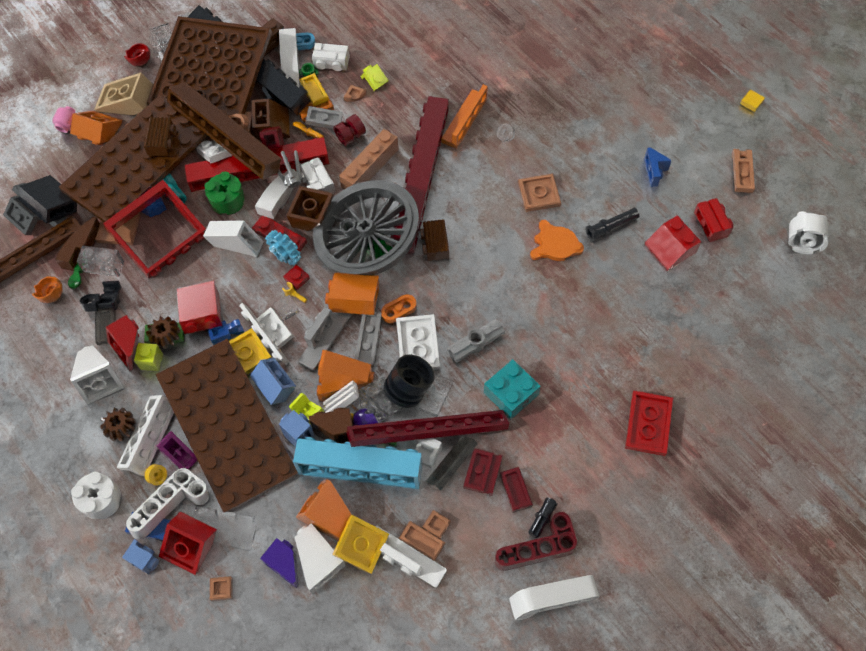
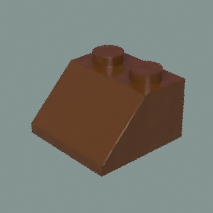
M300 186L286 215L291 227L309 231L320 226L334 196L333 193Z

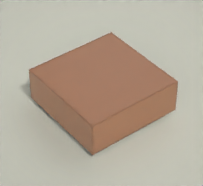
M433 510L422 528L441 539L451 520Z
M231 576L210 578V601L233 599V578Z

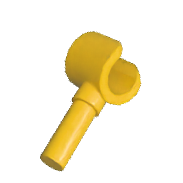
M286 283L290 289L285 290L282 288L287 297L294 296L304 303L307 302L305 297L295 291L292 283Z

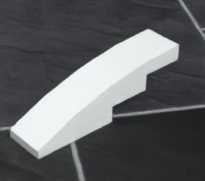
M296 28L279 29L281 70L286 74L285 77L287 79L291 77L299 88L300 74Z

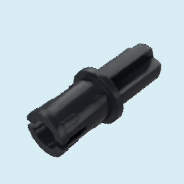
M548 497L545 499L541 509L535 514L536 519L528 531L529 535L538 538L546 524L550 523V517L558 505L555 500Z

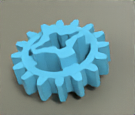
M272 230L265 239L267 240L266 243L270 246V252L279 261L295 265L301 259V253L297 250V245L288 235Z

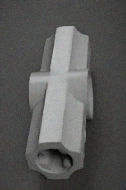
M494 319L479 329H472L466 337L447 347V351L453 361L457 363L474 352L482 351L485 345L505 334V331L499 320ZM479 339L480 342L475 343L472 340Z

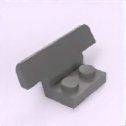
M21 183L13 186L12 191L18 196L10 198L3 216L24 235H31L37 221L41 219L19 201V186L26 184ZM66 217L52 221L49 224L54 227L66 220Z

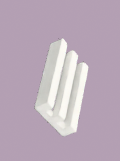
M352 380L323 402L325 413L332 412L336 408H345L358 399L357 383Z

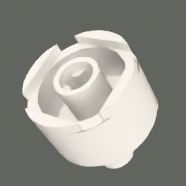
M805 211L799 212L789 223L788 244L792 246V250L806 255L814 254V251L817 250L819 252L823 251L828 246L829 224L827 217Z
M92 472L77 482L71 490V495L75 507L88 518L106 519L118 510L121 491L108 476L99 472Z

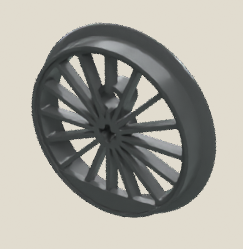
M372 180L352 185L332 198L321 225L314 228L313 244L315 251L325 265L341 273L360 275L382 273L399 263L411 249L419 222L417 204L406 189L393 182ZM374 198L370 216L367 218L364 200ZM379 198H388L376 215ZM359 201L363 213V219L361 220L350 208V206ZM393 201H397L400 203L397 207H395L393 210H391L384 216V214L387 212ZM405 209V216L391 220ZM345 210H348L356 220L352 218L343 219L339 216ZM335 221L340 223V229H331ZM403 224L402 229H388ZM329 235H344V236H345V237H342V238H339V239H336V240H333V241L328 242V240H329ZM385 235H401V237L397 241ZM377 238L395 246L388 252ZM373 240L385 253L377 259ZM347 243L331 255L329 251L331 248ZM369 244L372 261L364 262ZM352 249L345 261L339 260L341 256ZM361 249L359 262L351 263Z

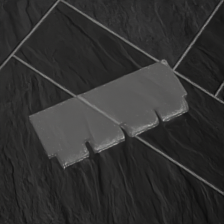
M181 505V512L217 529L213 544L251 550L257 525H254L255 516L240 514L237 522V513H223L220 510L218 518H216V509L200 507L198 514H196L197 506Z

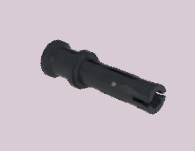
M634 207L608 220L602 219L593 226H586L585 230L588 238L591 241H595L597 237L603 234H610L612 229L640 217L639 213L634 214L638 210Z

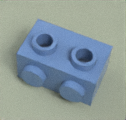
M275 358L260 360L250 375L255 385L271 405L285 402L296 387Z
M293 410L290 414L287 413L282 417L279 426L284 437L295 448L298 438L312 437L316 439L312 427L308 423L309 419L303 413L298 414Z

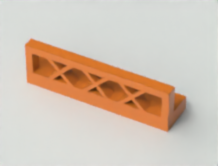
M483 84L479 92L471 90L441 138V143L456 149L458 148L487 101L488 86Z

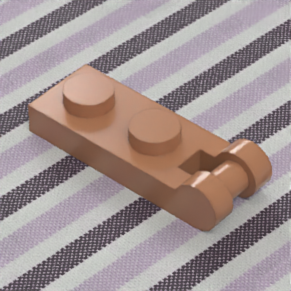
M733 149L735 192L753 193L755 183L752 150L740 151L739 149Z

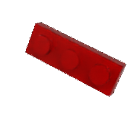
M261 216L252 227L255 233L264 238L272 230L288 235L297 245L299 252L307 244L306 238L265 216Z

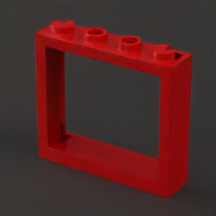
M164 180L103 223L107 232L147 278L157 276L162 271L161 268L165 265L173 264L178 255L181 253L183 255L191 249L190 246L205 239L203 235L206 231V228ZM165 195L197 232L151 267L147 268L115 230Z

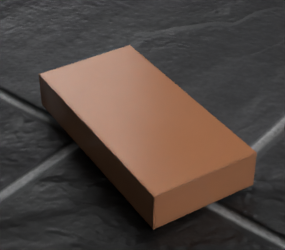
M409 521L399 537L401 541L433 561L437 559L446 544L412 521Z

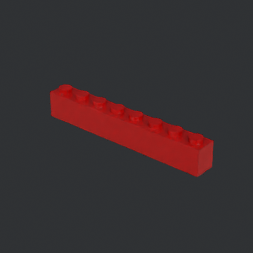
M324 137L282 145L281 148L270 149L281 158L279 170L282 174L288 170L281 151L285 152L291 169H295V171V150L298 152L300 165L310 162V160L317 157L320 158L323 165L330 164ZM233 155L214 163L202 161L185 165L187 183L191 192L204 190L206 182L225 171L237 177L240 182L260 178Z

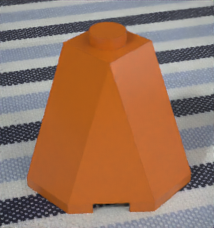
M322 350L318 367L319 383L321 385L317 386V396L319 401L324 402L352 380L357 383L358 393L369 390L370 383H374L375 372H372L371 364Z
M326 479L318 485L317 489H319V492H314L313 495L309 496L296 518L307 525L312 523L318 531L339 541L352 514L332 482Z

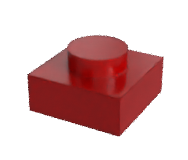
M297 264L283 276L286 282L292 283L296 291L310 279L309 275Z

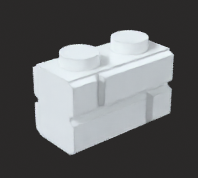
M315 43L312 54L315 68L320 70L347 71L350 58L348 46Z
M317 157L310 160V162L300 165L303 177L302 182L307 183V188L335 193L334 183L320 158Z

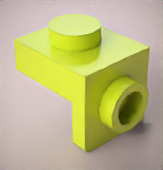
M378 64L373 67L371 65L363 69L364 73L360 76L362 79L365 78L373 91L389 81Z
M300 393L289 405L291 411L294 410L298 414L303 413L308 419L309 416L316 412H325L322 407L311 402L303 393Z

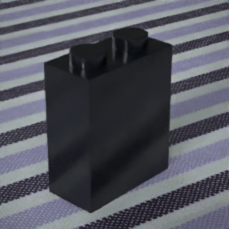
M51 175L19 186V201L46 224L77 212V202L59 189L61 183Z

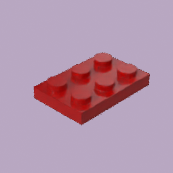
M633 390L625 449L666 456L673 397Z

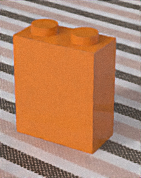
M334 273L333 279L329 280V293H326L325 304H328L332 312L374 315L379 294V276Z

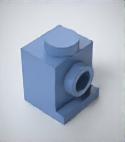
M135 539L122 556L125 561L148 575L159 564V559L153 556L154 551L145 545L143 546Z

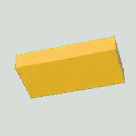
M315 73L299 79L301 86L308 92L307 96L311 100L313 107L329 101V97Z

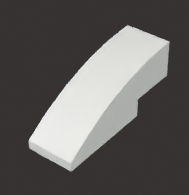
M278 176L266 188L256 203L257 214L274 219L279 209H283L294 187L284 186L282 179Z

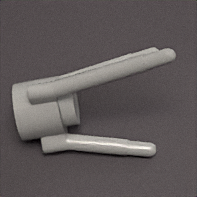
M281 151L288 171L285 172V176L280 170L277 174L282 179L284 186L288 185L289 188L296 187L302 183L301 180L303 179L298 152L294 151L295 171V169H291L285 152Z

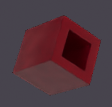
M281 126L265 128L259 133L262 144L269 149L281 148L284 144Z

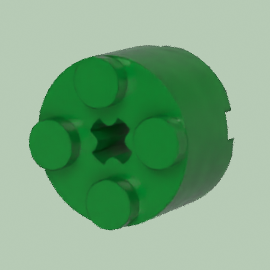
M226 171L221 172L205 183L207 199L212 210L217 214L227 213V215H232L243 207L245 195L239 179Z

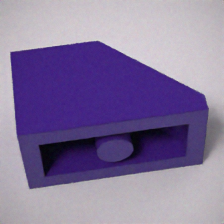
M276 538L260 559L270 569L297 588L299 581L296 554L292 550L294 546L285 539L280 541Z

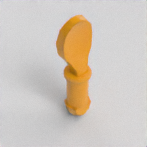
M296 121L292 124L303 130L307 136L313 138L324 137L323 134L312 130V128L307 129L301 122Z

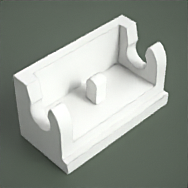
M434 438L396 443L398 450H417L422 455V463L431 468L442 450V442Z

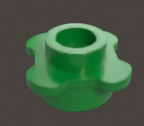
M305 63L299 69V74L304 77L313 73L316 76L319 74V71L311 63Z

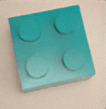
M512 359L484 383L483 393L500 410H503L505 415L511 420L539 395L541 386Z

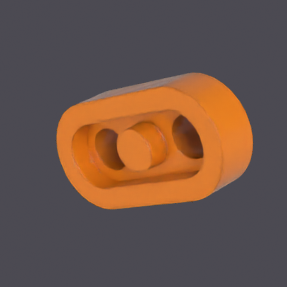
M405 294L385 304L381 309L383 321L395 323L396 318L412 314L417 307L416 299L412 295Z

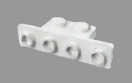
M241 303L239 305L243 310L241 314L247 321L250 320L253 323L251 327L258 335L261 334L263 344L268 349L271 348L273 350L272 356L277 362L282 361L287 365L289 361L280 348L290 341L294 335L273 308L270 307L261 316L256 318L250 308Z
M390 533L386 543L380 549L385 561L392 565L397 563L401 566V571L409 576L414 574L434 588L438 587L447 572L446 568Z

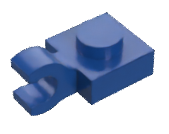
M236 319L228 324L226 321H222V326L208 329L212 344L215 345L225 339H231L230 334L240 335L244 333V329L240 320Z

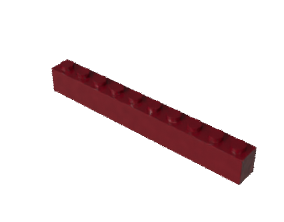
M428 96L427 103L423 105L424 116L420 117L419 126L421 128L416 133L417 144L413 145L412 154L414 156L409 160L410 172L406 173L405 183L407 184L406 188H403L414 198L419 213L416 237L408 252L409 254H415L441 146V138L443 137L449 112V99ZM405 209L399 213V216L395 217V219L405 216ZM403 224L394 226V228L402 229ZM401 235L390 236V238L399 241Z

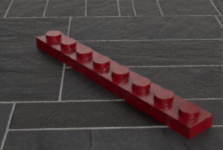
M503 410L347 426V435L351 447L508 430L509 421Z

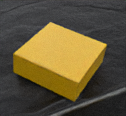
M750 89L740 104L755 112L764 102L765 97Z

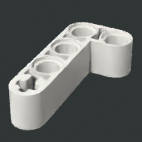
M186 468L175 471L127 519L126 526L133 538L144 539L185 497L195 505L207 503L210 495L206 484ZM188 479L185 483H180L181 480ZM197 491H203L199 495H194ZM173 494L170 498H165L166 495ZM158 509L155 513L149 514L151 510Z
M587 575L525 588L511 596L509 601L514 619L519 621L530 618L538 612L592 601L599 598L600 595L593 575Z

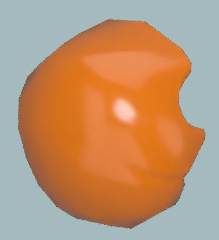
M47 276L41 279L37 285H34L35 293H32V296L42 303H53L61 297L62 283L56 277Z

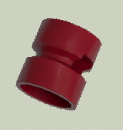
M356 114L346 118L345 122H340L333 127L336 137L344 146L353 142L354 137L358 139L366 133L363 122Z

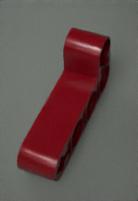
M557 512L553 515L550 524L551 536L498 549L495 555L496 567L499 570L508 571L571 555L576 548L577 539L569 515L565 512ZM562 520L566 526L560 528L556 526L555 521ZM568 540L571 542L572 547L564 548L561 541ZM548 545L551 548V552L543 553L540 547ZM528 550L531 556L523 558L520 555V551ZM502 555H505V557L508 558L507 563H504V560H501Z

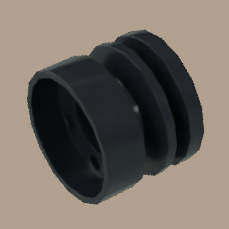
M412 354L403 355L398 359L384 382L386 396L391 402L400 407H415L420 403L435 380L432 366L420 356Z

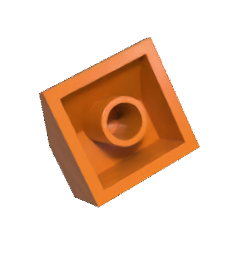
M94 110L73 113L70 134L76 135L81 140H90L95 145H102L112 139L123 120Z

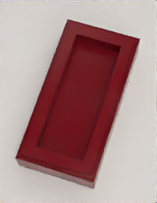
M516 467L500 472L499 475L512 512L532 507L533 504L520 468Z

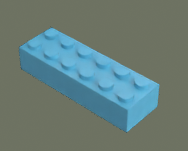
M304 437V439H297L293 459L298 474L303 476L411 489L420 488L423 467L422 455L414 449L401 451L395 447H385L384 449L377 448L375 445L351 447L350 442L341 444L330 439L316 441L312 437Z

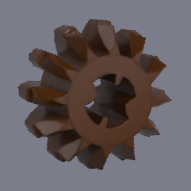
M160 316L158 321L153 319V324L147 325L149 330L146 331L150 344H157L159 348L163 346L165 349H167L169 344L174 346L173 341L179 340L178 334H180L177 322L169 316L165 319Z
M114 407L112 413L106 411L107 417L101 418L103 424L100 425L103 435L114 442L116 439L123 442L124 436L130 438L129 432L135 430L133 425L136 424L133 414L123 407L120 410Z

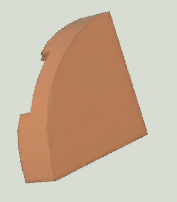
M350 85L344 95V101H358L367 94L366 90Z

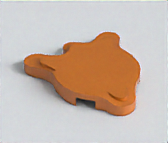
M547 220L539 222L540 233L534 237V242L540 246L531 250L530 258L532 260L549 258L554 261H565L570 256L573 257L583 253V244L579 242L571 230L553 226Z

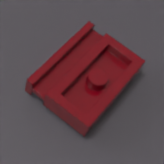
M474 448L463 488L492 496L503 455L499 456Z

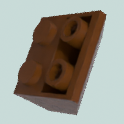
M271 99L252 100V129L254 137L257 140H261L259 133L263 129L281 126L283 138H290L289 109Z
M336 408L332 412H316L309 416L314 434L321 439H330L341 444L349 442L347 426H353L349 408Z

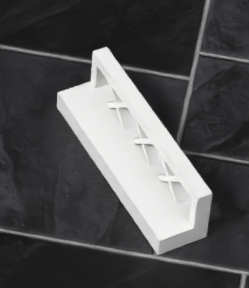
M163 395L149 397L116 468L129 470L139 476H145V471L150 466L158 449L156 446L161 442L174 414L167 397Z

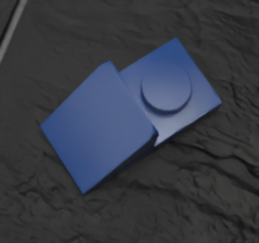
M649 147L644 157L650 186L658 187L659 181L663 177L662 171L669 170L671 160Z

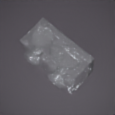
M169 23L150 28L151 36H149L152 46H156L153 50L156 58L160 57L161 62L172 35Z
M82 246L77 263L84 273L119 277L124 259L118 250Z

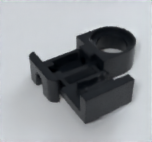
M103 281L104 294H101V296L100 293L87 294L81 297L79 302L83 311L94 312L103 308L117 310L118 304L121 302L119 298L122 288L120 282Z

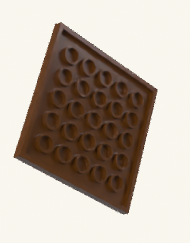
M178 16L147 104L149 105L159 95L168 99L169 87L186 82L227 116L233 114L245 115L272 34L271 29Z

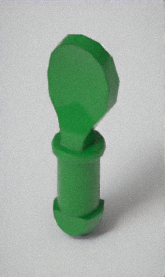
M84 254L78 257L74 273L68 280V286L71 289H75L81 284L80 273L83 272L85 262H87V256Z

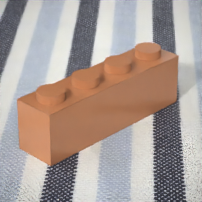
M383 129L339 175L341 188L346 189L352 185L370 181L399 150L398 137Z

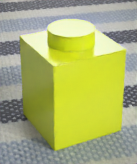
M138 343L134 362L139 369L160 371L163 353L157 344Z

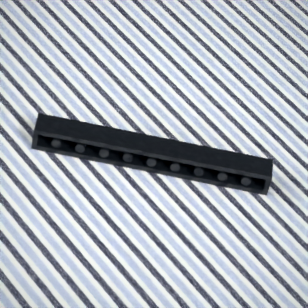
M200 5L188 16L189 18L223 22L218 16L213 17V13L207 7L203 9ZM263 58L256 81L294 114L298 115L311 101L307 97L308 92L302 86L298 88L296 86L297 83L291 77L287 79L285 77L286 74L280 68L275 69L272 61Z

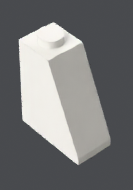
M210 221L203 235L214 247L258 257L264 243L245 221Z
M312 523L298 530L295 541L307 588L314 594L343 569L345 563L343 560L332 555L334 549Z

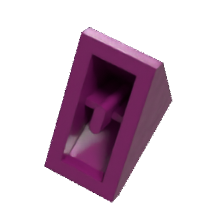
M172 431L156 446L179 469L186 468L189 470L197 461L195 454Z

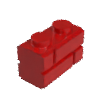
M717 198L698 203L694 211L709 242L727 238L733 229L732 220L727 218L725 207L719 203Z

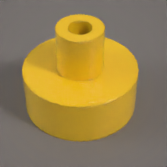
M152 464L145 471V480L152 485H161L167 478V470L162 465Z

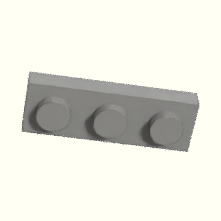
M375 312L374 315L362 314L354 358L371 364L372 368H374L382 313Z

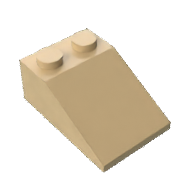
M142 73L104 84L94 110L105 113L136 115L148 106L147 100L153 84Z

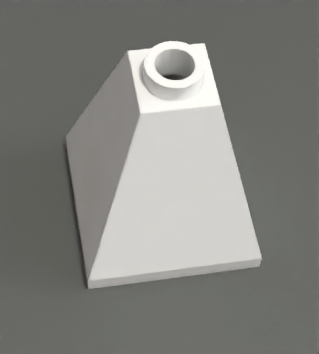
M93 345L84 347L77 352L70 380L87 405L124 389L123 384L109 362Z

